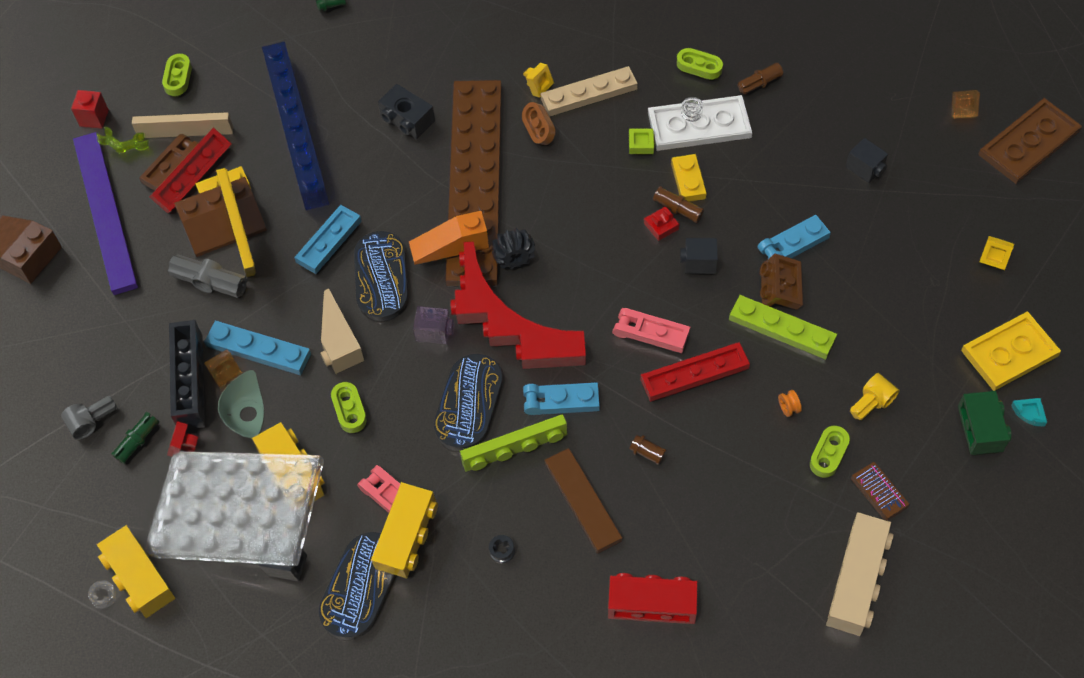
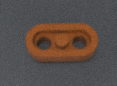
M535 102L528 103L522 112V120L533 142L540 145L550 144L555 136V127L546 109L541 104Z

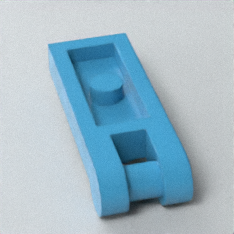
M814 215L771 239H764L759 243L758 249L762 254H766L768 259L774 253L793 258L828 239L831 232L817 215Z
M598 383L545 386L527 384L523 387V395L526 397L524 412L528 415L599 411ZM537 398H545V402H538Z

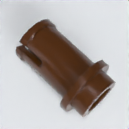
M636 435L629 449L634 451V455L638 453L659 465L666 449L646 440L644 435L642 437Z

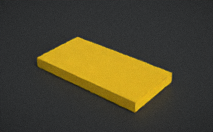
M227 169L216 170L246 277L254 276L256 273Z

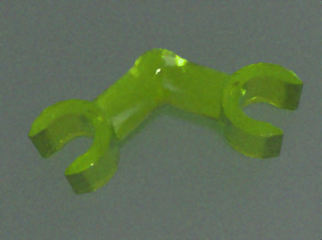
M104 127L107 136H101L96 133L98 143L111 146L117 153H124L134 148L145 150L149 147L148 140L139 142L144 140V133L142 132L136 133L133 139L120 142L113 137L112 130L108 127Z

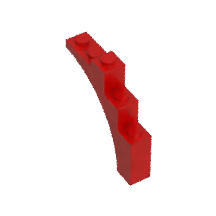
M474 241L464 242V251L459 252L460 267H465V275H460L461 290H455V299L451 300V315H456L458 324L483 323L484 338L489 337L490 346L516 345L517 360H522L523 369L586 365L584 331H564L545 327L523 318L508 308L493 293L484 279L476 259Z

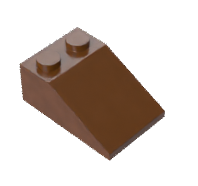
M2 215L0 218V269L31 284L62 246L53 230L33 220Z

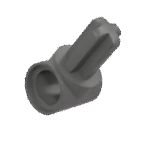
M107 396L87 408L82 404H73L62 412L61 418L72 437L80 440L90 436L95 431L96 420L114 411L117 407L113 399Z

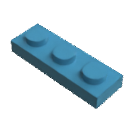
M340 205L294 257L296 263L317 274L362 222L361 216Z

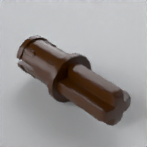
M774 63L763 70H756L754 75L738 83L739 91L747 94L759 87H766L767 83L782 77L783 69L781 65Z

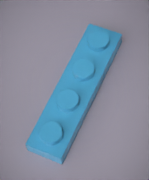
M219 321L214 322L204 341L208 348L297 375L302 374L311 355L309 348Z

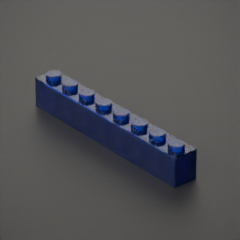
M285 41L264 46L262 50L305 210L329 205Z

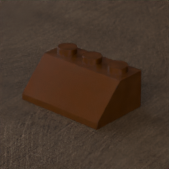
M246 177L232 181L231 186L246 238L267 231ZM220 186L174 203L196 257L236 242Z

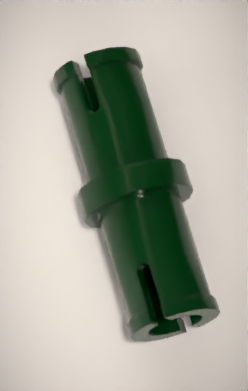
M145 412L134 428L127 430L125 433L126 437L111 453L122 464L125 465L136 449L146 443L144 441L146 437L160 423L154 416L151 417L150 413Z

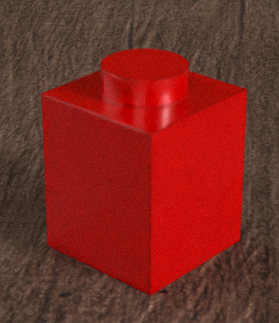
M78 90L71 107L80 127L103 128L109 109L101 92Z

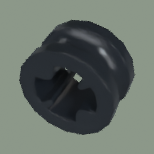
M498 535L490 541L489 551L494 561L506 563L513 559L515 547L510 537ZM497 545L509 546L506 547L507 552L502 554V552L498 551Z

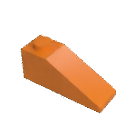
M482 211L456 216L409 241L414 265L459 255V252L464 251V242L474 241L475 251L489 248L487 229Z

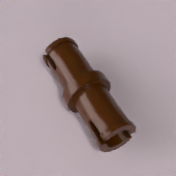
M661 186L653 197V201L672 209V213H679L695 223H698L704 212V208H700L685 200V196H677Z

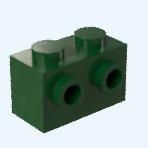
M988 391L963 394L958 410L970 454L1003 452L1008 442L1011 441V429L1009 425L1005 424L1003 417L1004 405L998 399L997 392Z

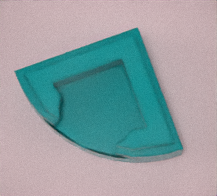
M1040 398L1014 400L1011 404L1016 415L1026 423L1041 427L1047 424Z

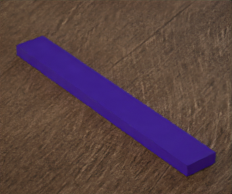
M97 132L73 138L111 292L113 295L136 289L138 285Z

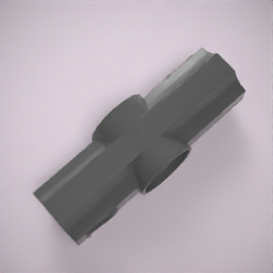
M177 254L169 262L168 273L170 276L190 282L203 292L211 293L215 290L238 298L243 295L246 289V276L223 269L220 264L213 260L204 259L201 262Z

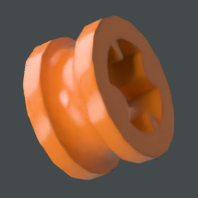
M794 390L788 391L787 395L782 393L778 396L780 407L785 416L789 417L792 416V412L800 413L802 411L799 397Z

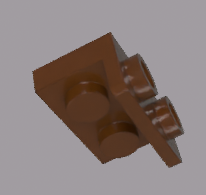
M774 253L760 267L762 287L760 296L762 304L771 307L776 303L797 310L803 305L801 261Z

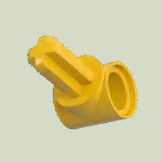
M876 373L863 388V397L850 408V412L855 419L862 420L874 408L879 409L882 407L885 409L897 397L900 390L881 374Z

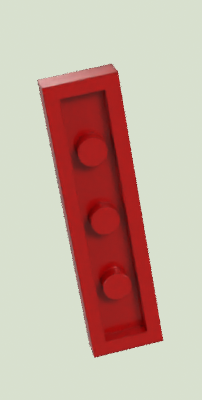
M213 127L149 197L165 212H171L175 207L174 203L180 201L190 191L195 183L227 150L231 143Z
M740 342L641 374L640 380L651 402L747 370L750 363Z

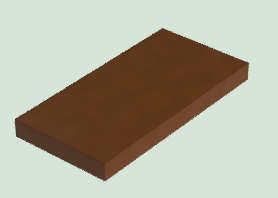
M1043 98L981 148L978 155L1017 184L1079 133L1082 126Z

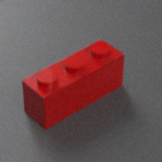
M628 573L610 576L608 619L695 624L697 581H691L687 577H675L674 580L662 579L658 575H647L645 578L633 577V575Z

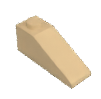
M327 289L324 291L321 333L324 351L320 352L326 367L331 365L335 374L363 362L364 358L347 321L330 290Z

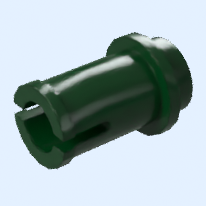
M316 0L319 11L323 10L326 12L328 8L346 5V1Z

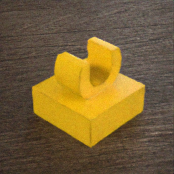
M539 63L535 68L530 67L523 73L533 96L540 98L541 93L546 92L554 84L547 64Z
M989 236L979 262L1005 270L1014 243Z

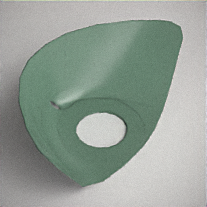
M253 370L246 371L235 378L222 392L218 403L219 415L223 422L234 432L248 438H253L259 434L264 417L263 400L256 373ZM246 407H253L257 411L255 419L249 422L243 421L240 418L241 411Z

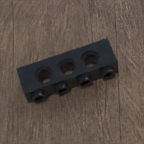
M196 320L169 323L171 418L175 425L177 421L188 424L186 430L205 427L203 335Z

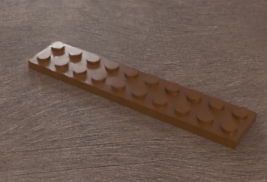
M501 80L454 81L448 220L459 215L482 211L487 229L489 248L475 251L476 259L488 285L497 286L498 263H496L492 254V241L497 239L499 227ZM459 255L447 257L446 286H460V275H465V267H460Z

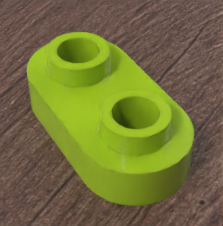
M685 48L677 55V67L683 72L706 79H716L722 74L723 62L715 55L692 48Z
M172 55L166 62L162 84L168 95H181L188 88L192 66L186 55Z
M349 382L337 384L331 391V398L340 426L348 433L359 432L365 427L367 419L357 388ZM344 397H350L349 400L342 401ZM351 419H357L355 423H349Z
M830 426L822 433L810 460V468L815 475L826 478L834 475L850 441L849 434L845 429L839 426ZM834 440L838 442L839 445H832L830 441ZM824 462L828 467L823 468L819 463Z

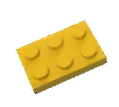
M1028 311L963 345L961 350L993 391L1058 357L1061 352Z

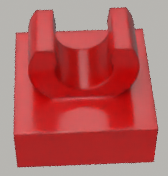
M663 207L644 218L645 226L658 241L679 230V223L667 207Z
M177 421L167 456L178 458L180 449L194 453L198 437L192 434H185L188 424Z

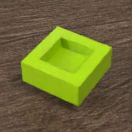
M629 129V154H654L653 129Z

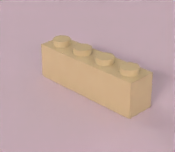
M857 512L826 626L857 636L861 635L864 627L870 628L874 611L869 610L871 601L876 602L881 586L876 584L877 576H883L887 559L882 558L884 549H890L893 534L889 533L891 522Z

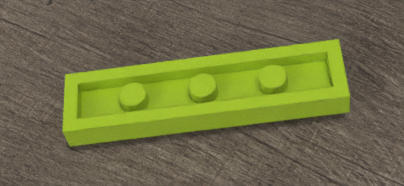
M742 295L737 299L729 316V320L825 360L837 336L836 333Z
M562 414L461 450L460 455L465 472L480 470L494 461H505L519 452H530L541 444L547 442L555 443L567 435L565 418Z

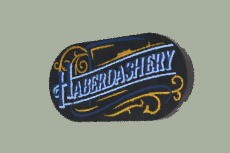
M386 231L372 232L361 238L354 250L356 301L359 310L367 315L368 318L374 321H388L397 317L402 309L404 310L408 303L405 249L402 241L395 234Z
M470 354L459 359L451 368L434 420L437 438L447 449L460 452L482 443L487 436L503 383L501 368L491 357L483 354Z
M368 532L361 534L347 545L320 602V621L328 634L336 639L352 640L370 631L396 577L394 574L375 569L371 562L381 533Z

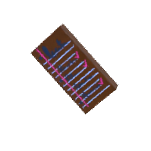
M875 462L852 475L851 480L885 521L892 519L909 507L907 500Z

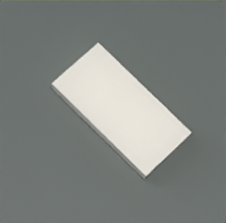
M742 95L648 108L656 151L752 138V130Z

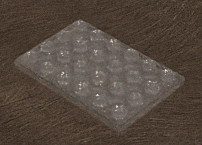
M215 452L173 453L144 552L148 557L298 566L324 459L320 455Z

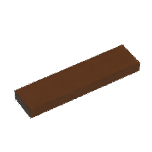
M568 448L545 459L546 467L596 553L598 554L622 542L620 533L570 449Z

